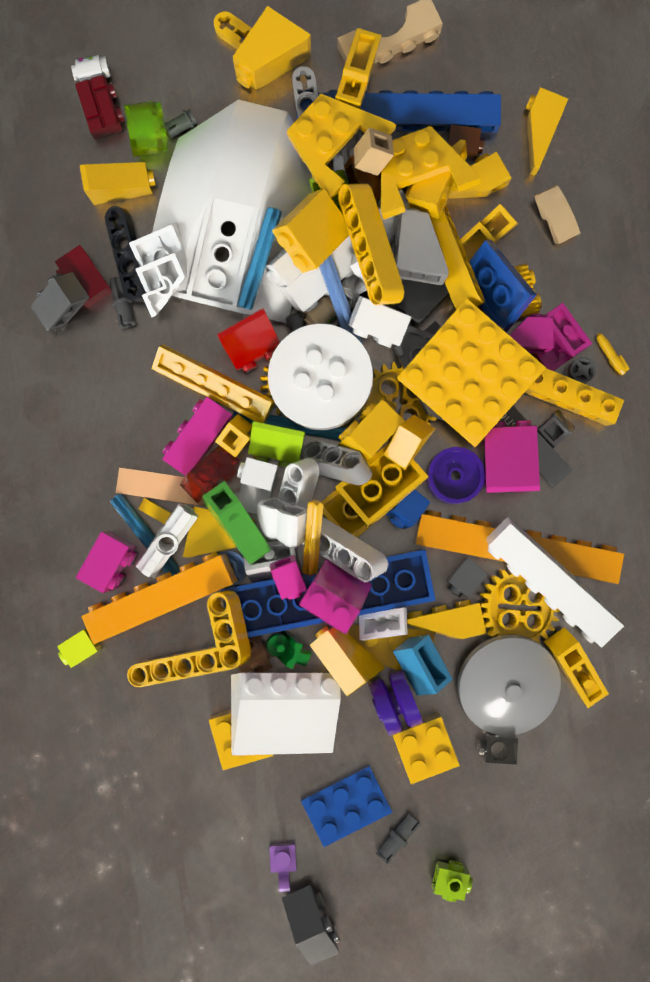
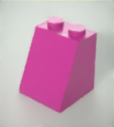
M531 420L515 421L516 425L505 426V421H498L485 436L486 493L540 491L537 425H531Z
M326 559L300 600L299 605L346 634L361 611L372 584L360 581Z

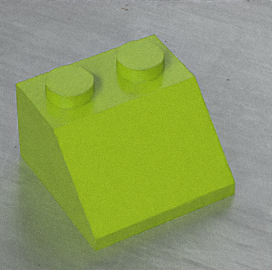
M253 421L248 454L254 456L253 459L268 463L269 459L279 461L278 466L286 468L288 465L301 460L305 432Z

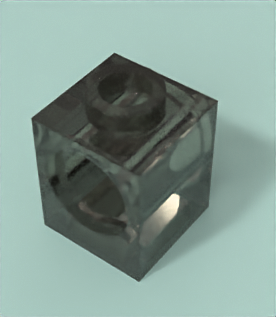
M483 733V739H479L478 753L482 755L485 763L517 765L518 738L515 735ZM496 742L503 743V750L498 754L492 753V745Z

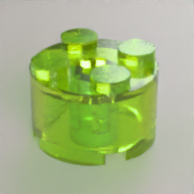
M147 101L124 104L132 156H148L168 151L165 127L160 128V126H163L161 102Z

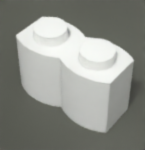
M272 497L257 502V528L266 539H277L284 543L285 546L291 548L298 547L304 543L307 518L306 508Z

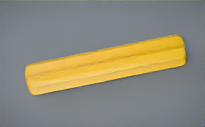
M318 500L309 501L307 506L302 572L310 576L316 574L318 570L323 502Z

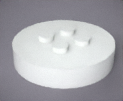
M312 324L293 331L277 346L269 364L268 383L273 400L287 418L305 428L329 430L345 425L362 411L372 391L373 372L366 349L354 335L334 325Z

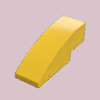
M360 28L356 29L335 97L336 100L361 109L382 35Z
M499 204L460 239L469 261L485 240H492L497 244L519 224L502 204Z

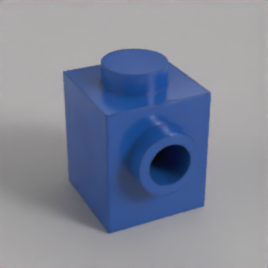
M414 489L387 512L386 515L390 517V521L396 527L407 529L415 525L430 504V501Z

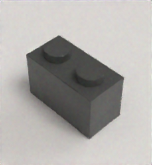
M73 272L64 275L57 273L48 279L49 284L36 294L37 298L31 305V308L47 331L66 325L90 298Z

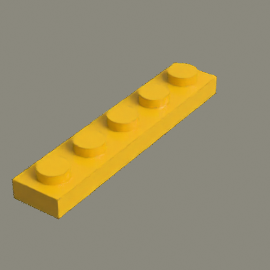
M164 344L158 348L151 369L256 422L266 423L274 404L272 398Z

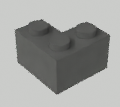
M309 885L282 897L295 945L310 965L340 953L337 946L340 938L336 928L332 927L328 916L323 915L322 909L325 908V904L320 893H315Z

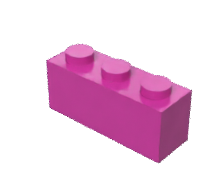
M208 397L204 401L200 399L192 410L194 412L192 418L189 421L185 420L177 431L179 433L177 439L174 442L170 441L162 452L165 454L162 460L188 478L198 468L233 417L230 412Z

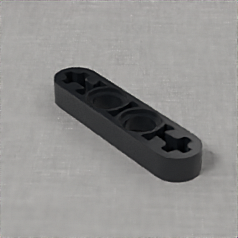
M111 206L105 214V223L123 293L128 300L143 302L142 295L146 292L136 272L139 264L129 244L137 240L131 215L124 208ZM126 235L128 237V245L122 249L120 247V240ZM132 259L135 266L133 271L128 273L126 264ZM137 285L139 286V289L136 291V294H134L133 291L136 290Z

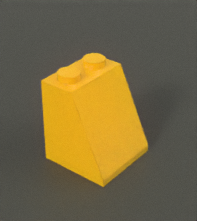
M267 6L233 55L237 81L246 88L251 86L255 90H259L307 61L311 56V34Z

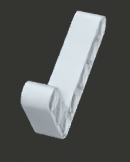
M305 458L286 467L278 499L307 509L308 502L312 501L319 476V466L314 459ZM322 516L319 555L363 582H368L386 572L388 561L384 554Z

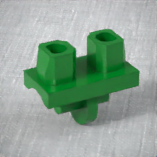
M286 630L282 631L281 634L271 635L266 642L267 651L272 656H276L286 667L292 669L295 663L306 667L312 653L310 650L303 648L304 645Z

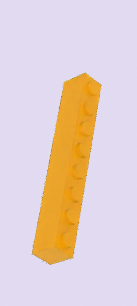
M426 510V515L422 514L418 519L414 544L497 560L487 550L489 546L486 538L496 529L491 528V522L476 520V524L466 523V517L451 515L450 520L441 518L440 512ZM526 531L530 537L574 576L619 584L624 553H618L617 547L602 544L601 549L591 547L592 542L577 540L576 544L566 542L567 537L552 535L551 539L541 537L542 532Z

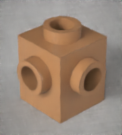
M260 635L250 638L251 658L247 663L238 666L241 673H264L273 669L270 658L274 656L267 651L266 643L264 644ZM233 650L234 658L238 660V654Z

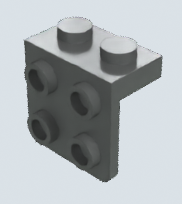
M401 279L404 288L403 300L400 303L391 305L420 323L450 294L445 282L442 285Z

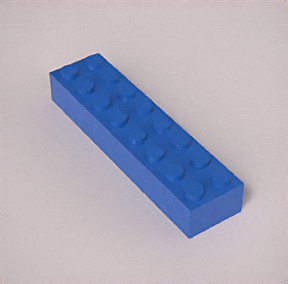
M426 549L385 556L388 561V569L383 574L368 581L372 584V587L357 616L436 601ZM303 572L301 573L306 589L309 588L317 573L311 576ZM274 578L221 589V591L232 590L238 595L248 637L325 623L324 620L299 605L306 591L302 592L303 594L295 599H281ZM222 598L224 608L226 609V601ZM227 623L229 633L232 635V627Z

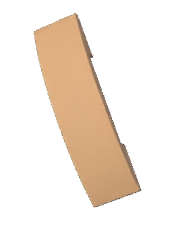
M119 468L115 493L205 506L203 495L220 483Z

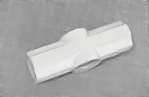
M179 503L163 527L157 531L156 537L136 564V567L142 574L155 578L169 557L177 551L179 543L198 518V514L186 504ZM170 537L174 542L164 544L160 539Z

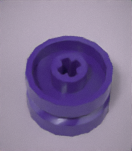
M451 447L444 449L435 455L426 467V474L428 475L426 479L427 488L434 498L443 503L459 504L470 501L478 495L484 485L485 471L483 463L474 452L467 448ZM458 471L460 476L457 477V480H453L451 473Z
M402 669L389 674V681L393 691L388 692L385 682L381 678L368 682L374 698L372 702L380 722L383 721L389 737L402 732V725L398 717L400 714H403L410 728L423 723Z

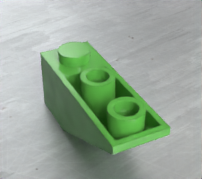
M225 481L203 495L205 506L249 565L271 551V548Z

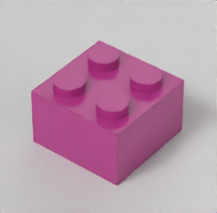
M111 531L101 532L75 578L102 593L113 591L114 588L118 589L125 577L122 572L125 567L132 565L137 556V553L134 552L137 546Z

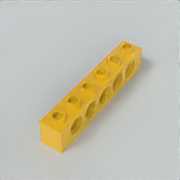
M547 368L524 392L605 426L616 423L624 400Z

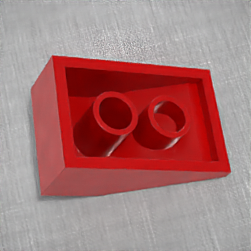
M264 309L257 311L217 334L237 372L243 371L244 374L257 367L256 363L265 358L266 361H269L280 344Z

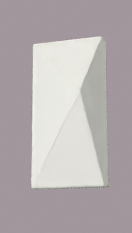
M406 608L391 609L359 616V638L362 641L407 634Z

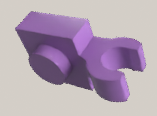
M295 843L270 844L271 873L278 872L279 892H290L289 872L297 870Z

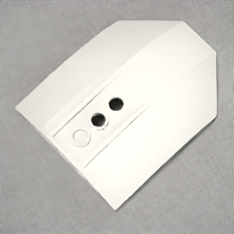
M238 99L178 138L167 171L152 230L153 233L176 223L182 238L186 255L187 277L172 296L248 315L264 309L269 320L287 323L285 318L290 315L292 304L278 285H274L268 279L266 269L263 273L253 309L248 310L240 307L238 304L267 209L273 207L282 211L280 223L305 197L312 193L309 179L313 178L312 173L305 162L302 161L287 136V130L294 123L287 111ZM226 221H232L236 226V232L230 237L223 235L221 231L222 224ZM276 236L274 237L267 262L283 249L278 243ZM220 247H226L229 250L230 255L225 262H219L216 259L215 253Z

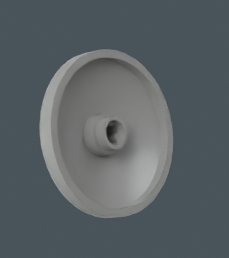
M507 634L486 640L467 656L459 672L457 690L465 713L475 725L497 735H517L537 727L551 714L560 695L561 677L554 658L540 643L522 635Z

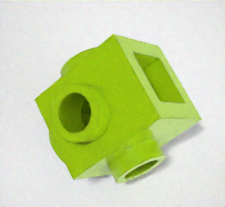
M451 860L449 863L437 861L431 885L433 893L441 895L444 900L456 902L457 899L465 901L466 893L471 892L473 878L470 877L467 867H464L465 865L458 861Z

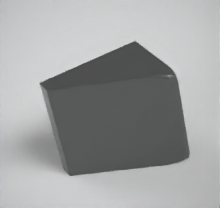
M558 409L537 428V431L554 448L573 432L575 426Z

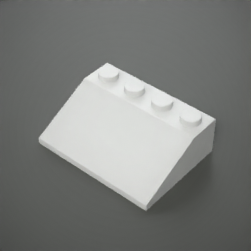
M238 673L231 675V755L333 753L341 700L340 686L330 673Z

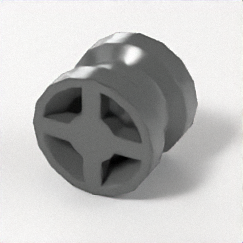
M586 357L576 359L567 368V377L584 384L592 380L596 374L594 362Z

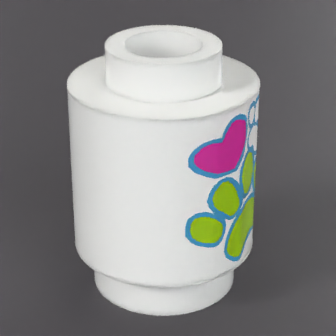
M98 54L75 59V65H71L75 81L90 80L100 75L105 76V78L111 77L106 56L100 57Z

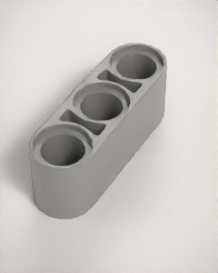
M321 441L309 442L302 450L304 459L312 458L317 462L319 475L354 485L365 484L371 479V468L362 454L356 450Z

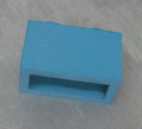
M429 635L410 637L393 650L396 659L417 696L437 694L453 680Z

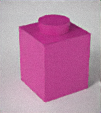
M295 555L270 563V570L281 599H295L307 590Z

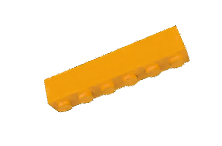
M216 551L202 557L204 563L195 566L194 562L179 567L181 573L172 576L171 572L157 577L158 583L149 586L148 582L134 587L135 593L126 596L125 592L111 597L112 603L104 606L100 602L88 607L89 613L81 617L93 645L238 582L227 554L218 556Z

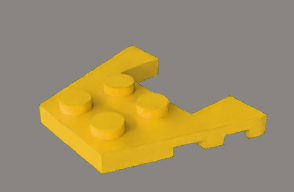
M320 94L287 130V136L302 161L309 168L316 184L318 183L321 189L325 188L331 199H333L341 185L345 184V181L326 165L358 130L365 133L370 127L391 135L396 129V124Z
M431 126L392 140L394 156L381 171V214L384 220L406 212L399 193L401 188L449 171L457 191L461 192L480 185V176Z

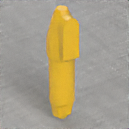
M598 333L596 339L608 358L610 365L620 375L625 374L629 370V366L622 355H617L611 343L603 334Z

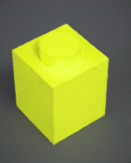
M83 629L57 646L60 650L58 655L65 665L69 664L70 668L102 649L99 643L93 645L87 629Z

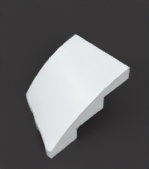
M176 223L129 243L139 264L136 272L146 292L142 297L151 317L156 316L187 277L185 250Z

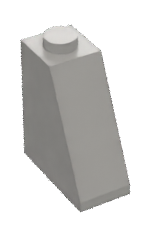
M415 208L405 209L406 212L401 213L397 219L393 255L400 278L442 285L448 277V268L429 214Z

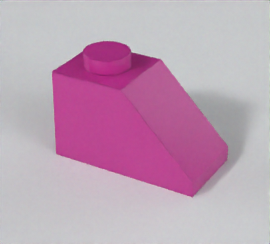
M531 314L509 336L530 354H546L554 348L553 318H545L543 314Z

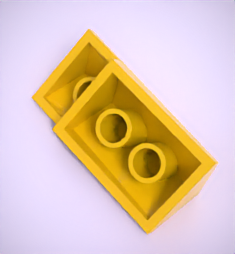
M390 443L366 461L372 470V476L368 482L362 485H354L342 481L335 487V491L321 501L323 502V516L357 538L428 478V475L414 459L404 470L386 458L384 453Z

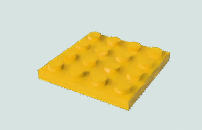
M466 298L397 379L476 447L546 367Z

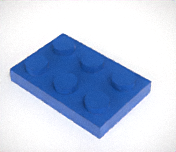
M485 240L469 261L485 300V303L480 305V307L494 323L505 332H508L537 294L492 240Z
M370 765L301 799V803L323 847L393 813Z

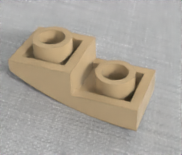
M558 185L534 196L542 220H547L555 244H560L580 234L575 216Z

